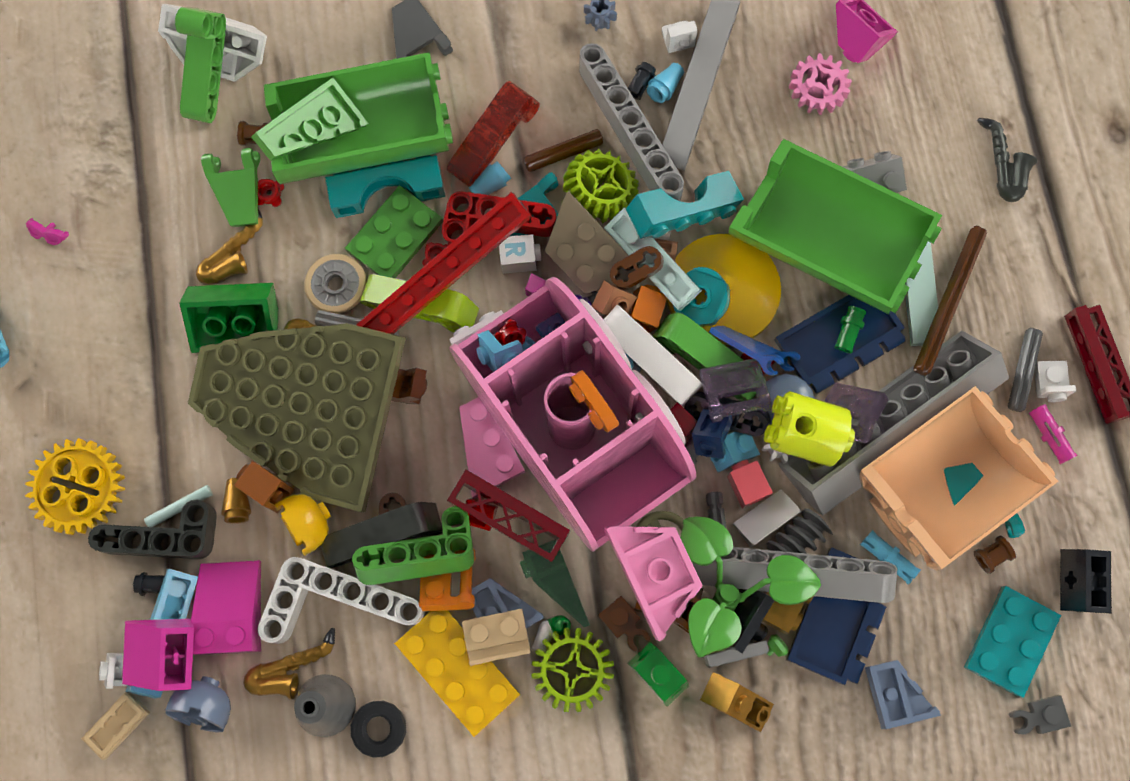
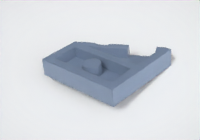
M491 578L472 588V595L475 596V606L472 609L477 618L523 609L526 629L545 619L542 613Z
M898 660L865 667L881 729H890L941 716L937 707H932L922 695L923 690L919 685L908 677L907 671Z

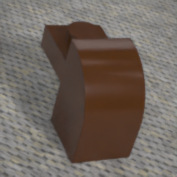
M420 368L399 369L391 401L405 404H420L421 397L427 389V379H425L427 370Z

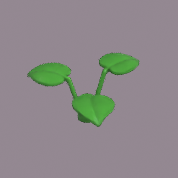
M695 516L683 520L680 538L691 562L701 566L710 565L714 560L717 563V582L715 584L717 590L713 598H704L697 601L693 605L688 619L690 640L699 658L727 649L736 643L740 637L742 627L740 619L734 610L739 602H744L748 596L763 586L770 584V597L784 605H795L807 601L817 593L821 586L820 579L805 562L791 555H781L775 557L768 564L766 571L769 578L762 579L745 592L740 593L734 585L723 584L722 582L723 561L721 557L730 554L733 549V540L729 531L719 522L706 517Z

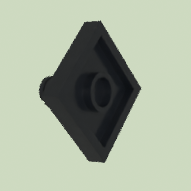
M738 589V590H739L740 593H743V592H745L747 589ZM756 591L748 596L744 602L738 603L734 612L740 619L742 629L739 639L730 648L743 654L752 638L759 642L766 637L768 628L761 622L774 603V600L769 595Z

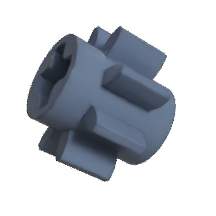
M591 0L590 5L585 4V24L591 23L595 27V31L603 28L610 29V20H617V12L614 11L616 2Z

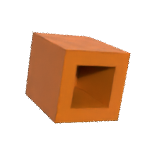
M641 285L633 291L637 298L629 315L648 333H651L659 326L667 297L660 293V289L655 286Z

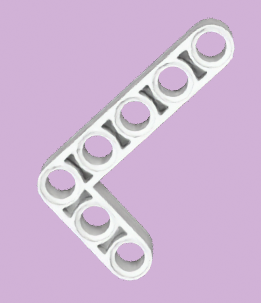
M292 557L287 559L281 567L260 620L258 633L261 639L268 643L280 644L287 641L293 632L308 591L407 626L418 624L425 616L426 611H422L419 607V601L378 585H365L353 576L299 557ZM302 564L304 574L300 579L294 580L292 570L296 565ZM330 574L332 584L328 589L322 590L319 584L320 579L323 575ZM352 584H358L361 589L359 597L355 600H350L347 595V590ZM290 592L293 602L290 607L284 609L281 606V598L285 593ZM384 593L389 598V604L384 610H378L375 606V599ZM412 603L416 605L418 612L413 620L408 621L403 616V609ZM278 621L282 628L281 633L276 638H273L270 635L269 629L272 623Z

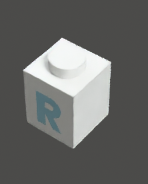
M533 234L510 236L499 245L503 274L537 271L536 261H541L540 244H534Z

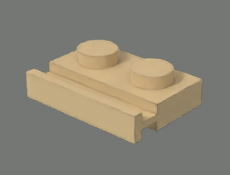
M523 609L462 621L470 666L531 653Z

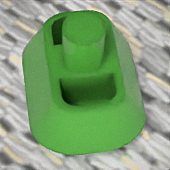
M772 634L767 642L770 646L767 655L771 656L774 652L778 657L787 655L788 646L777 634Z

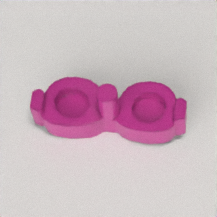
M33 218L26 222V227L32 237L35 239L44 237L46 242L51 245H58L69 236L68 231L63 232L54 229L56 227L54 223H50L45 228L42 224L33 220Z

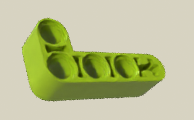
M370 274L360 303L375 309L406 281ZM447 289L414 318L439 323L454 333L464 326H469V328L474 326L479 308L464 294Z

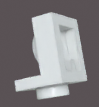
M681 21L662 27V35L668 53L695 47L697 36L695 21Z
M1067 361L1036 362L1034 374L1037 398H1048V402L1066 401L1068 396L1076 392V385H1069Z

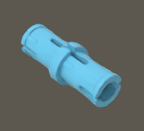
M873 530L860 544L880 561L894 564L897 567V575L907 584H910L912 579L921 571V569L917 568L899 553V548L890 546Z

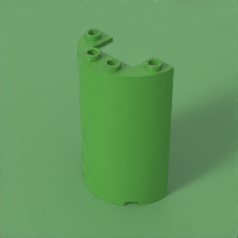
M430 52L264 85L265 104L271 120H274L328 80L334 78L369 123L359 130L271 160L272 172L279 184L449 151V144L453 143L450 123L445 124L444 120L449 119L446 103H440L436 83L437 80H441L438 63L432 64Z
M783 139L770 159L767 174L748 206L743 205L730 225L729 235L886 314H889L890 311L896 314L910 288L905 285L907 279H915L922 264L917 262L928 242L934 244L942 229L937 226L942 215Z

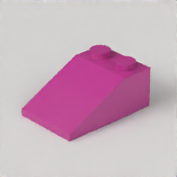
M261 561L200 564L191 622L194 626L193 655L261 652V637L258 633V626L261 620Z

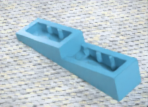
M167 569L150 620L186 619L198 576ZM128 685L125 692L156 699L161 698L163 691Z

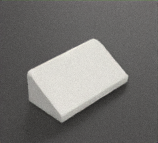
M780 489L734 522L733 525L751 548L799 514L801 510Z

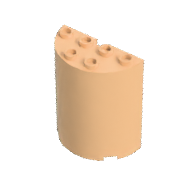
M976 386L860 471L861 484L865 490L874 496L869 501L884 524L912 555L916 557L921 554L926 565L934 570L945 568L1059 482L1055 478L1053 469L1047 463L1041 462L1034 454L1032 445L1026 439L1021 438L1019 440L1012 434V422L1005 415H1000L993 407L991 398L985 392H980ZM973 463L984 476L954 506L947 486L944 469Z

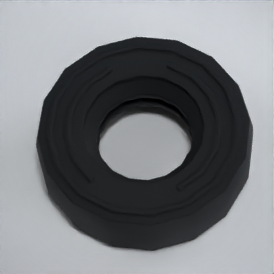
M371 701L363 705L354 714L350 725L351 738L355 747L362 754L373 758L385 757L395 752L403 743L406 735V721L402 712L394 704L386 701ZM380 716L388 721L390 732L386 739L374 741L368 736L367 725L372 718Z

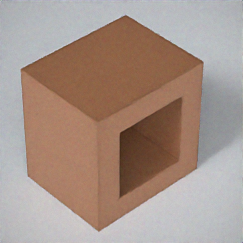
M603 281L592 307L607 316L616 305H619L629 314L637 296L626 289H621L612 283Z

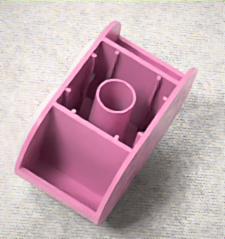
M551 277L545 282V286L460 344L456 345L454 343L449 347L456 363L488 412L568 524L592 552L609 541L604 530L605 527L630 526L696 479L693 461L684 446L686 443L684 434L666 403L644 376L638 371L632 370L623 348L596 310L584 299L579 300L558 278ZM555 313H559L565 323L541 339L535 327ZM514 319L519 328H525L526 336L530 337L535 344L493 372L487 364L483 365L478 358L476 351L479 347L477 334L489 330L494 335L496 332H499V329L505 325L506 321ZM581 370L590 378L619 422V426L608 433L603 428L599 431L595 428L587 415L591 410L584 401L578 403L569 389V386L573 384L570 377Z

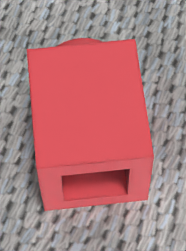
M747 459L732 466L733 471L729 473L727 478L742 509L773 494L758 461L749 464Z

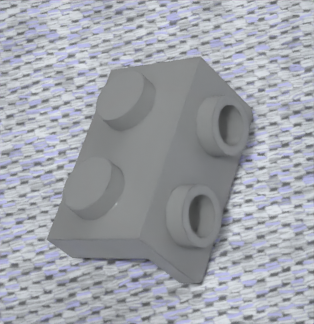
M891 151L878 152L874 154L873 159L865 161L864 158L852 159L847 161V166H843L895 193L907 190L902 157L891 154Z

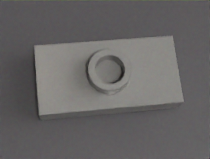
M767 641L749 644L743 654L729 647L725 651L706 655L704 659L706 666L710 668L767 654L769 648Z

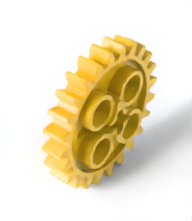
M78 438L75 444L73 441L66 439L64 448L57 443L53 444L54 453L44 450L43 454L46 459L44 461L35 459L34 462L39 466L38 470H29L28 472L35 477L34 481L25 482V485L33 488V491L27 493L25 497L35 500L28 508L35 511L39 510L34 518L41 521L44 520V527H53V531L62 533L65 529V533L69 535H74L76 530L78 533L86 534L87 526L90 529L98 526L97 520L107 523L108 519L105 514L107 512L116 514L117 511L112 506L113 503H122L123 501L116 496L117 492L125 491L124 487L118 485V482L125 479V476L116 473L122 468V465L117 462L112 463L116 456L112 453H107L108 448L102 445L97 447V443L89 440L86 444V441ZM71 462L70 472L64 475L65 465ZM98 470L99 478L96 482L91 483V475ZM57 477L98 490L99 495L94 496L53 483L52 479ZM60 490V498L53 503V494ZM87 498L88 505L86 509L81 512L79 508L80 503L82 500Z

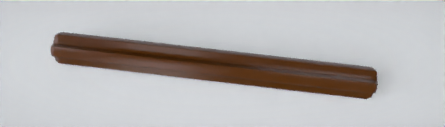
M976 225L969 231L913 367L914 372L921 376H927L932 371L986 238L987 230Z

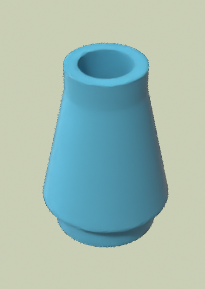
M672 63L649 81L647 93L652 100L657 103H664L671 99L681 77L684 75L682 66L678 63Z
M496 161L492 165L489 163L469 189L472 193L489 195L507 186L506 182L511 177L500 163Z

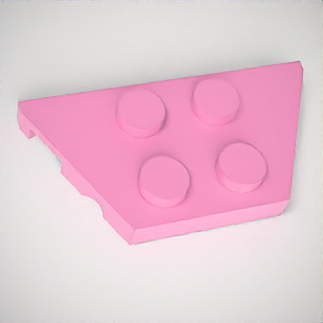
M605 527L606 535L657 641L663 640L671 624L686 609L688 601L694 598L703 586L676 528Z

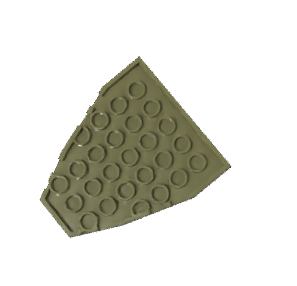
M345 323L301 329L263 331L238 339L225 340L218 344L202 346L198 355L188 404L196 412L203 414L205 420L212 427H217L228 437L226 440L261 466L270 468L284 482L288 481L300 489L301 494L357 512H366L406 337Z

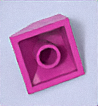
M839 0L836 3L838 46L844 50L843 55L851 62L861 63L869 60L898 33L864 0Z

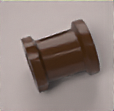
M240 121L237 131L238 144L240 146L256 144L251 136L268 123L252 125L246 121Z
M1001 535L995 538L993 544L983 550L977 549L974 551L975 559L987 574L994 572V568L1006 560L1012 561L1016 559L1013 547Z

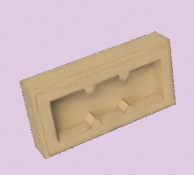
M125 692L81 739L102 760H106L149 715L150 711L132 693Z

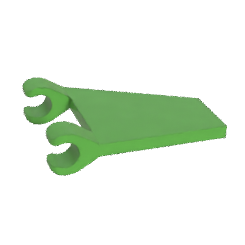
M252 148L242 149L241 159L244 169L219 173L221 168L219 157H213V154L210 153L204 154L201 157L205 176L232 227L258 224L257 169L260 163V153L253 151Z

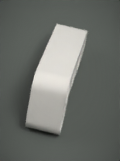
M616 305L603 319L617 338L624 352L682 407L701 388L702 383L619 305Z

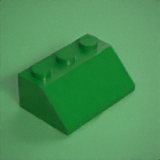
M274 283L188 286L179 302L191 353H199L202 346L250 336V334L278 330V305Z

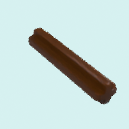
M599 129L592 130L524 157V164L529 172L535 171L602 145L603 136Z

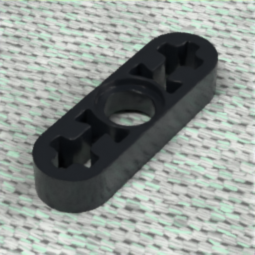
M700 391L689 398L684 406V409L697 421L701 412L697 411V406L695 405L697 401L701 402V407L705 410H713L711 409L713 405H716L714 411H720L721 408L728 407L735 413V418L729 430L751 436L764 434L767 426L771 423L769 412L761 406ZM742 412H744V420L742 423H740L739 420L742 416ZM753 416L759 417V426L754 425Z

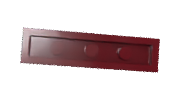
M1084 305L1074 308L1064 317L1106 425L1130 418V411L1127 410L1123 398L1127 399L1130 405V379L1101 305L1089 308ZM1091 314H1094L1098 324L1096 329L1091 319ZM1102 344L1106 345V347H1107V350H1108L1107 356H1106V354H1105V352H1104V349H1103V347H1102ZM1112 370L1117 372L1118 382H1116Z
M465 469L447 499V502L551 563L570 533L568 528ZM463 486L477 493L479 501L465 504L456 498ZM488 503L498 505L503 508L505 517L494 520L488 518L483 505ZM480 506L482 513L472 507ZM515 518L522 519L529 524L531 532L517 535L512 532L509 520ZM506 521L508 529L499 523ZM545 533L557 540L550 553L538 546L536 535ZM532 536L534 544L524 538Z

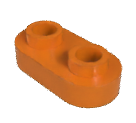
M581 370L570 377L573 384L569 386V389L578 403L584 401L591 412L587 415L598 431L603 428L608 433L619 426L616 416L587 374Z

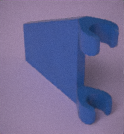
M723 325L711 327L709 331L712 335L757 360L763 371L770 376L778 374L777 371L771 368L773 360L785 371H793L795 369L788 364L790 356L795 360H800V355L795 351H780Z

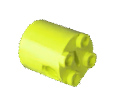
M791 391L785 393L783 397L777 395L774 399L772 413L775 414L772 424L767 426L764 433V442L770 443V447L773 450L831 467L840 460L843 452L847 453L851 449L855 432L851 429L852 417L850 410Z

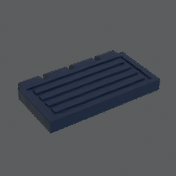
M850 295L843 297L774 339L781 351H795L800 355V360H795L790 356L788 362L795 368L794 372L796 375L806 381L816 394L835 384L830 373H833L836 379L840 381L859 370L856 358L862 366H865L884 355L879 344L882 345L886 352H889L906 342L905 337L901 333L905 327L895 313L890 311L889 314H886ZM848 306H855L866 311V315L863 318L865 325L863 330H859L852 353H845L834 348L843 325L841 319L842 316H846Z
M832 547L829 548L826 555L856 558ZM814 596L811 602L807 604L786 660L839 684L845 685L847 680L858 684L865 663L856 660V655L868 658L876 635L866 631L867 626L878 630L887 607L878 602Z

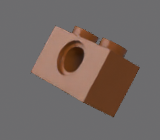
M254 461L241 468L236 477L237 482L234 484L235 487L259 504L276 513H279L280 510L277 511L274 504L291 496L295 491L293 487Z

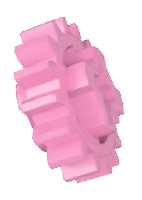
M818 53L816 60H813L809 55L805 63L798 62L796 70H793L790 78L792 80L790 81L789 89L794 90L791 96L792 99H800L798 103L799 108L807 105L808 113H811L813 108H815L818 114L822 115L824 108H827L832 113L835 105L838 107L843 105L844 100L849 95L850 90L848 88L852 80L847 78L848 69H840L843 63L841 60L835 64L832 62V55L827 60H824L822 54ZM807 74L808 77L805 83L802 84V78ZM838 85V91L833 95L834 87Z

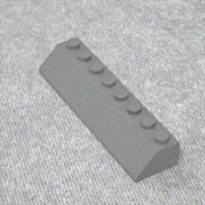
M960 331L942 344L929 375L921 376L915 373L914 366H912L850 411L852 417L851 429L855 432L854 442L851 449L847 453L843 452L840 460L834 466L829 467L790 455L786 463H779L780 468L805 501L823 516L862 487L860 471L973 387L976 386L980 392L983 391L989 394L1008 380L1009 375L1002 353L966 332Z

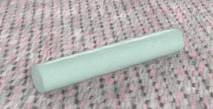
M206 485L144 518L147 527H154L182 512V508L187 502L196 499L203 501L212 496L213 493L210 487Z

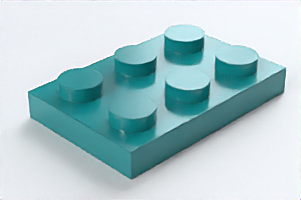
M1002 586L964 668L1017 697L1024 698L1062 615L1007 586Z

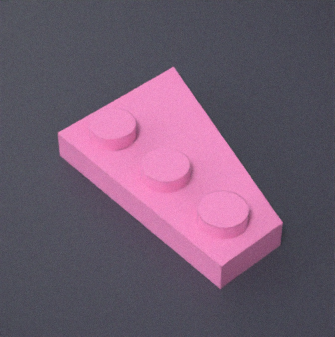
M478 397L460 406L468 471L496 487L525 473L512 444ZM471 490L472 498L478 497L477 493Z

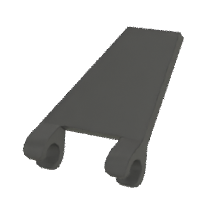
M404 0L392 8L396 59L411 56L435 41L444 56L453 52L449 38L440 30L419 0Z

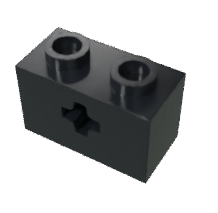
M1060 549V611L1112 614L1111 551Z

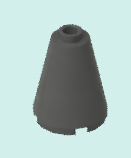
M328 674L318 675L306 681L299 689L294 703V712L299 725L307 733L317 737H330L342 732L348 726L356 711V698L352 688L341 678Z

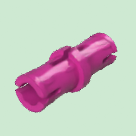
M1046 404L1029 412V415L1033 418L1043 435L1040 438L1043 443H1048L1060 465L1078 456L1063 434L1065 429L1063 426H1058ZM1046 422L1048 423V425L1050 426L1052 432L1054 433V435H1055L1056 438L1058 439L1059 443L1061 444L1060 447L1058 446V444H1057V442L1055 441L1054 437L1052 436V434L1050 433L1049 429H1048L1047 426L1045 425Z

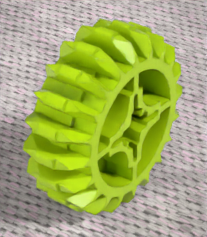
M588 149L584 155L578 154L574 161L572 160L569 163L567 171H565L563 176V192L567 193L569 191L594 219L596 217L599 218L603 224L608 218L612 220L639 194L637 189L639 180L634 179L636 171L628 170L630 162H621V155L615 158L611 156V151L602 154L601 150L598 149L593 154Z
M565 628V638L560 639L556 631L553 632L552 636L556 642L551 645L547 639H544L542 643L548 648L547 651L543 652L541 649H536L535 651L537 655L543 657L542 662L532 661L531 664L534 667H540V673L531 674L532 679L542 678L543 682L535 686L536 691L545 687L548 692L543 695V701L548 700L551 695L554 696L556 699L552 703V707L556 709L559 702L563 701L565 702L564 712H569L570 703H575L576 712H581L580 702L582 701L586 702L589 709L593 708L590 697L594 695L598 701H602V695L597 692L601 687L605 691L610 690L609 685L602 683L603 679L614 678V674L605 673V667L614 666V662H604L602 658L609 655L610 650L605 649L600 653L597 648L602 645L603 641L599 639L594 645L590 643L593 637L592 632H588L585 639L580 638L581 628L576 629L575 637H570L569 628ZM566 644H572L570 656L565 662L549 661L551 655L558 648ZM581 645L588 648L594 654L599 669L588 668L581 664ZM574 653H576L577 667L589 671V674L581 673L580 676L576 675L577 678L572 680V686L570 687L569 673L556 667L569 665V661H573ZM547 670L561 673L564 676V695L551 685ZM590 677L597 679L594 686L588 692L580 696H573L575 684L579 678Z

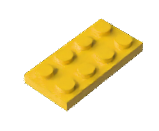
M448 610L430 611L418 624L414 625L394 643L473 737L480 733L521 695L493 662L470 666L463 627Z

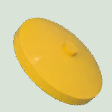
M713 234L691 242L676 256L675 262L685 273L697 267L710 268L721 275L730 287V303L724 316L715 325L702 327L708 333L711 327L723 325L748 337L755 338L771 323L780 303L781 282L778 270L767 253L729 234ZM702 289L695 297L697 305L707 300L706 290ZM667 298L668 309L673 314L675 313L673 304ZM712 335V336L715 337L718 341H720L722 344H724L726 347H727V346H731L730 344L724 342L723 340L719 339L718 337Z

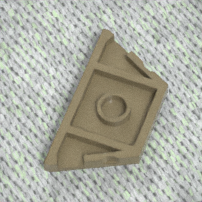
M568 191L565 194L545 252L585 294L599 290L603 281L614 284L610 278L612 266L629 255ZM624 268L620 269L621 275L617 279L628 281V275L635 271V268L630 271H626Z

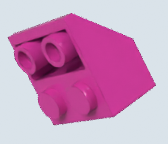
M191 620L125 621L122 684L155 691L191 689L194 626Z

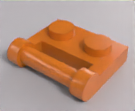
M474 549V557H475V558H474V561H475V559H476V551H475V549ZM458 550L455 554H461L465 550ZM429 554L426 555L424 558L429 559L434 557L435 555ZM472 566L468 570L460 572V594L457 596H452V573L420 578L419 607L422 611L468 610L474 608L475 596L472 595Z

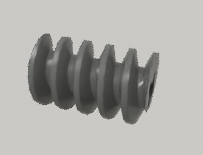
M805 508L801 512L803 518L796 516L793 519L794 526L787 524L784 527L785 534L778 532L775 535L777 543L769 540L766 546L768 550L807 554L806 547L813 551L817 550L814 543L815 539L822 543L826 542L823 535L824 531L831 535L833 533L818 514Z

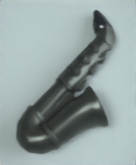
M978 118L977 122L983 128L992 132L999 195L1006 202H1017L1024 197L1028 190L1029 174L1038 160L1033 155L1018 152L1013 154L1014 162L1010 163V155L1006 151L1008 148L1006 143L1007 137L1003 133L1004 129L1001 123L989 118Z

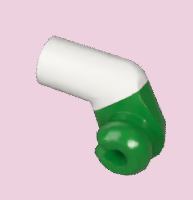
M557 615L542 621L532 649H541L543 652H546L548 648L542 641L547 639L550 642L553 638L552 633L555 631L560 636L564 634L565 628L570 630V620L563 615Z

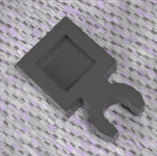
M1061 695L1029 702L1030 712L1014 710L1009 713L1011 718L1020 716L1024 720V725L1021 728L1014 729L1015 734H1028L1034 726L1037 734L1071 727Z

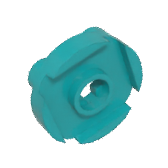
M706 267L693 268L694 270L686 274L701 291L702 289L706 290L707 300L697 305V300L694 298L681 311L673 305L675 313L684 314L700 327L715 325L724 316L729 307L730 287L716 271Z

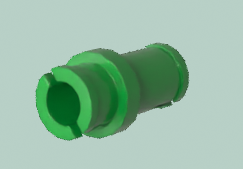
M848 306L846 316H842L841 319L843 325L834 346L835 349L845 353L853 352L859 330H863L865 325L863 322L864 315H866L865 310L855 306Z

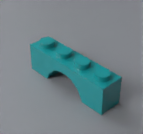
M437 155L416 157L414 160H401L388 163V165L361 168L358 171H346L325 177L330 208L336 218L364 213L369 198L378 190L386 187H398L400 185L421 202L446 197Z
M730 171L707 176L694 190L695 202L678 201L670 197L662 188L637 194L626 207V211L640 239L649 236L658 238L670 230L675 229L679 232L695 223L704 225L714 218L721 217V219H726L737 212L736 208L744 198Z

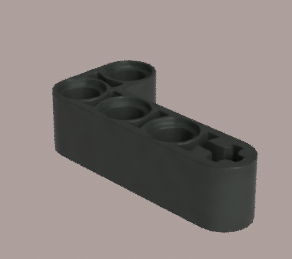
M197 499L191 500L182 508L179 529L103 524L94 527L90 531L88 543L95 551L112 555L204 559L209 556L213 549L217 514L214 507ZM199 508H203L204 517L196 522L194 514ZM140 534L141 543L134 549L132 540L136 535ZM112 536L118 538V543L109 541L104 543V539ZM166 536H170L171 544L166 550H163L161 547L162 540ZM199 537L201 540L200 548L192 552L191 542Z
M416 502L330 533L321 545L326 567L334 568L352 562L355 551L364 546L437 536L443 533L442 523L436 503Z

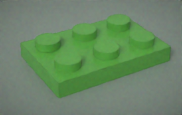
M399 185L345 249L376 275L396 278L443 223V218Z

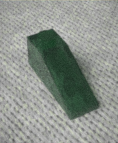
M552 540L539 547L550 553L557 540ZM531 550L522 552L525 560L520 561V565L525 578L532 577L533 582L583 628L589 627V621L561 550L558 551L552 563Z

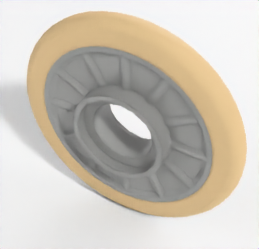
M343 254L324 256L318 259L306 274V296L310 303L318 310L336 314L347 312L359 304L367 283L366 274L362 266L350 256ZM334 277H340L343 279V286L336 291L330 290L328 287L329 281Z

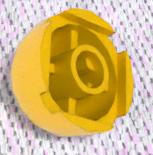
M296 494L274 504L277 511L283 508L284 511L281 513V519L297 547L301 544L305 546L301 550L303 556L313 552L323 544L329 532L326 519L331 517L323 501L317 504L310 496Z

